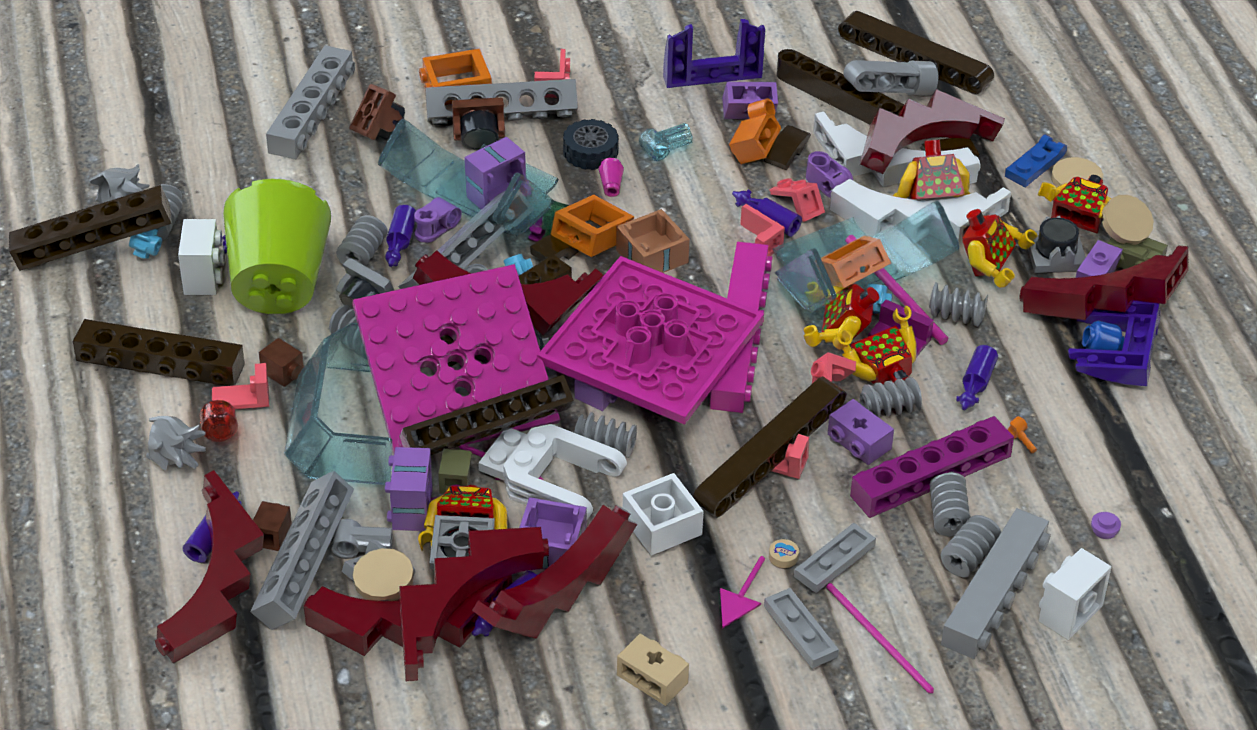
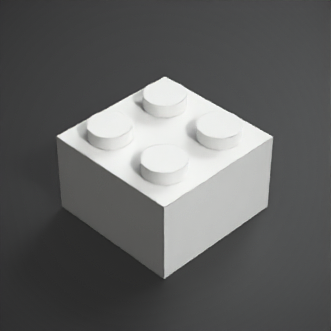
M183 219L178 257L184 295H216L217 285L222 284L223 275L220 266L225 264V252L219 248V246H222V230H217L216 219Z
M674 473L623 493L622 508L631 513L629 519L638 524L633 532L651 556L702 535L703 510Z
M1082 548L1073 556L1069 555L1066 557L1061 568L1056 573L1051 572L1043 583L1045 591L1039 603V608H1041L1039 622L1069 640L1103 606L1112 566Z

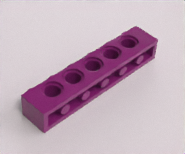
M995 416L980 420L969 427L954 431L948 436L933 440L927 445L907 451L899 457L884 461L878 466L852 476L850 497L869 518H872L929 493V484L938 475L952 472L966 477L1011 457L1014 436Z

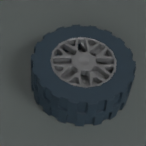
M583 119L579 122H574L571 126L569 125L567 130L564 131L563 155L569 164L571 163L573 166L585 170H596L603 160L607 158L617 159L619 135L611 124L605 123L602 120Z

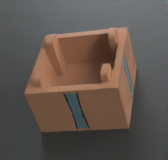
M660 209L617 226L616 250L624 258L664 273L689 263L690 239Z

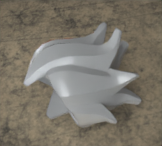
M139 164L132 169L110 168L89 179L91 184L99 186L95 201L101 204L148 188L149 184L138 183L140 180L137 178L140 171Z
M175 416L149 418V422L154 423L150 430L148 441L149 453L146 454V457L161 466L163 470H166L167 466L177 464L179 468L186 464L196 469L199 464L191 456V453L206 451V447L193 442V440L205 435L204 431L198 430L199 424L194 427H188Z

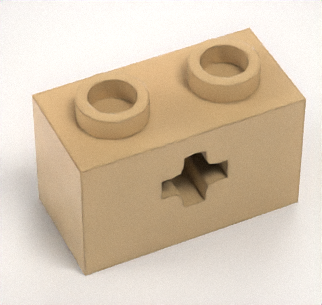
M639 634L617 655V676L666 706L688 684L689 663L681 656L675 655L663 648L657 641L650 640L644 635Z

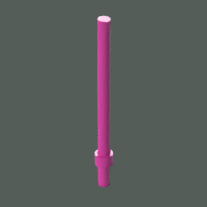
M849 235L845 242L848 244L856 240V237ZM884 268L874 272L904 306H908L912 311L930 318ZM934 322L932 336L940 345H944L949 338Z

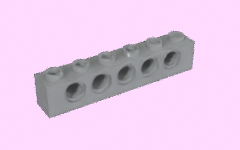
M324 45L267 131L266 139L269 154L297 159L301 151L306 149L308 140L312 135H315L319 123L326 118L328 109L331 105L335 104L337 95L340 91L344 90L346 81L355 72L352 51Z
M576 79L425 88L427 121H433L434 125L447 124L448 120H453L452 111H448L444 106L448 100L504 97L509 103L504 108V117L508 116V120H521L524 115H532L533 119L547 118V114H557V117H570L578 109ZM547 94H554L558 98V103L556 105H548L544 97ZM524 95H528L533 99V105L524 107L519 99Z
M335 471L311 482L250 611L271 630L295 620L354 491V488Z

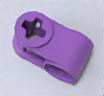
M815 151L808 156L806 180L809 183H817L818 189L827 197H831V192L837 185L842 184L848 179L853 180L851 172L832 159L827 153Z
M440 197L434 198L414 214V219L417 222V229L415 230L416 239L425 243L435 241L439 236L459 223L462 215L461 209Z

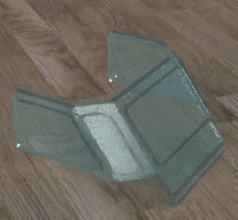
M401 119L379 157L378 165L398 180L433 199L440 197L459 207L462 213L473 218L481 209L467 198L465 161L440 147L407 120ZM483 143L481 149L488 145ZM526 163V177L518 172L514 174L492 216V220L506 229L503 232L505 234L517 237L519 234L525 233L552 208L551 205L555 201L547 194L556 186L559 179Z
M939 201L930 203L897 225L871 236L880 239L891 261V264L883 268L895 280L931 266L959 250L957 237ZM854 217L773 248L775 256L784 265V267L775 272L778 276L777 280L810 313L824 310L826 304L837 298L833 288L835 285H832L821 257L846 245L845 240L849 235H854L856 239L863 235L867 236L857 226ZM862 266V267L860 268V271H861V272H864V271H865V267ZM874 273L853 283L864 290L867 289L868 284L885 285Z

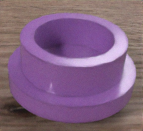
M1099 512L1093 516L1091 526L1093 532L1099 538L1111 539L1120 531L1121 521L1113 513Z

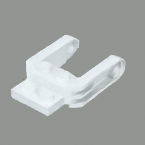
M553 424L531 428L527 434L512 428L503 431L478 464L479 471L504 480L509 499L526 506L529 497L587 507L588 520L593 513V507L585 497L538 478L552 461L553 456L592 472H601L613 477L621 474L627 465L625 456L615 448ZM606 459H607V460H610L611 462H613V463L615 464V466H612L611 464H609V463L606 461Z

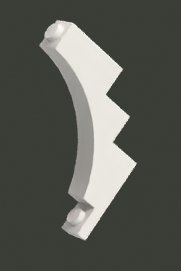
M825 112L815 113L813 134L827 154L840 165L846 167L852 176L873 172L882 187L898 184L913 158L926 156L925 151L902 148L893 156L884 174L878 173L860 165L867 139L866 135L855 130L847 123L835 126L834 122L828 118ZM968 147L941 151V155L954 154L955 158L960 159L970 173V184L977 182L980 161Z
M848 179L832 190L830 210L873 238L878 239L894 228L915 243H918L932 232H935L958 247L963 243L962 237L970 226L966 215L974 209H980L983 216L994 214L999 217L1003 216L1009 210L1011 192L1003 187L996 193L990 194L987 199L974 192L950 199L914 200L882 194Z

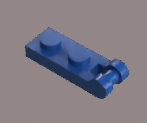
M1044 134L1035 146L1006 168L1004 177L1026 188L1065 155L1067 145L1061 142L1056 143L1052 137Z

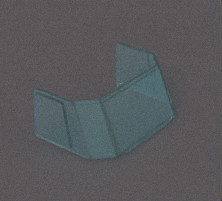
M350 323L324 338L298 375L284 455L307 478L318 479L335 471L346 482L385 485L386 482H391V466L388 465L389 456L392 455V439L390 437L335 433L318 417L326 368L371 372L358 323Z

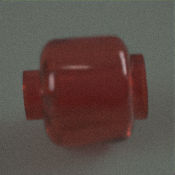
M224 400L210 401L200 410L201 430L205 432L204 436L208 440L213 442L227 441L237 432L238 421L235 408L229 402Z

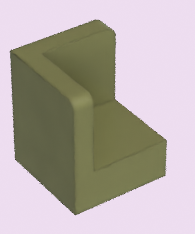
M443 449L438 473L439 494H444L452 485H470L471 451Z

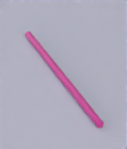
M828 583L826 586L827 590L835 596L927 693H933L934 688L832 583Z

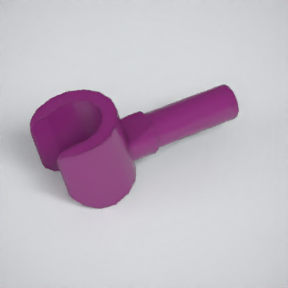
M539 215L536 223L529 225L531 233L528 239L537 242L545 237L546 229L541 227L545 219L544 215Z

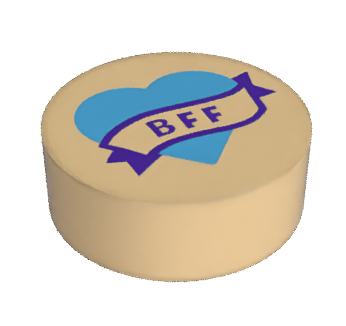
M780 539L770 545L769 560L774 566L790 568L797 563L799 548L794 542Z

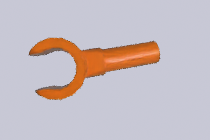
M1017 416L1010 422L1008 431L1014 436V439L1018 437L1031 453H1035L1037 448L1024 433L1028 428L1027 423L1022 417Z

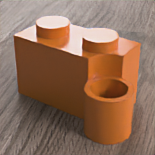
M769 98L752 102L748 105L750 119L741 121L729 143L731 152L736 156L740 164L766 158L781 130V126L775 118V106Z

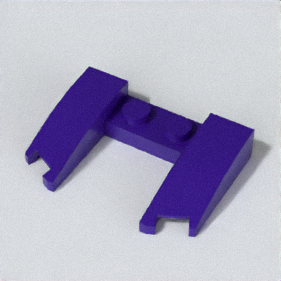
M740 19L734 56L692 60V24L685 26V30L673 36L667 35L663 65V78L667 88L762 78L765 26L762 24L757 27L750 25L746 19Z
M1133 301L1126 312L1094 308L1086 320L1077 319V321L1092 324L1095 321L1116 324L1126 334L1122 351L1069 348V358L1075 359L1078 362L1076 370L1106 381L1148 386L1152 349L1161 319L1160 304Z

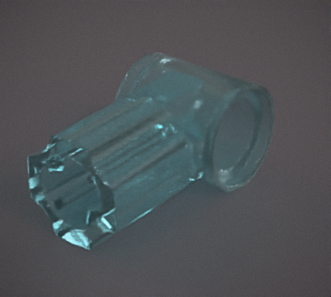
M686 123L659 132L654 128L645 130L639 137V145L654 161L663 160L668 156L670 150L688 145L693 141L690 127Z

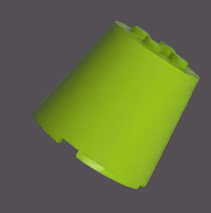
M262 179L253 181L252 186L242 190L237 188L225 201L223 218L231 291L235 299L246 308L265 314H286L303 308L311 301L331 225L330 207L326 200L322 201L315 195L316 191L291 180Z

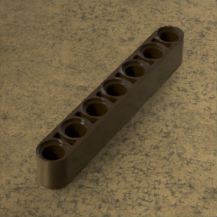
M853 11L838 26L840 36L846 41L896 62H933L936 65L939 80L969 93L979 94L994 79V71L986 63L861 11Z
M783 49L778 53L776 75L778 79L869 125L872 123L879 108L899 115L905 105L880 92L858 91L844 77V74L798 51Z
M823 376L818 378L707 477L693 494L695 501L714 517L722 516L785 459L789 444L795 443L798 434L809 437L829 419L831 413L843 405L847 396L846 391Z

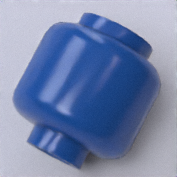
M1095 321L1085 328L1082 336V345L1086 349L1122 351L1125 337L1122 336L1121 328L1118 325Z

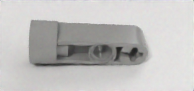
M854 60L849 62L844 69V77L858 91L906 93L908 95L930 96L935 92L938 84V71L936 65L931 61L886 62Z

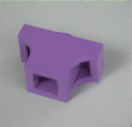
M1098 240L1078 268L1076 278L1115 272L1123 249Z

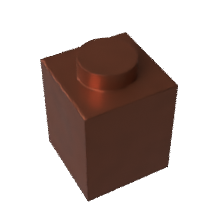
M277 338L259 352L260 363H266L267 376L283 387H286L304 373L302 352L280 338Z
M265 501L261 502L253 521L264 534V549L280 550L292 524L290 506Z

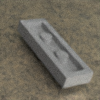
M852 523L795 568L794 577L817 593L875 546L876 538L857 524Z
M791 588L764 599L766 610L811 668H815L838 657L839 649Z

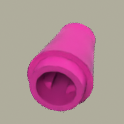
M607 158L601 162L598 170L605 195L614 197L620 192L624 167L618 159Z

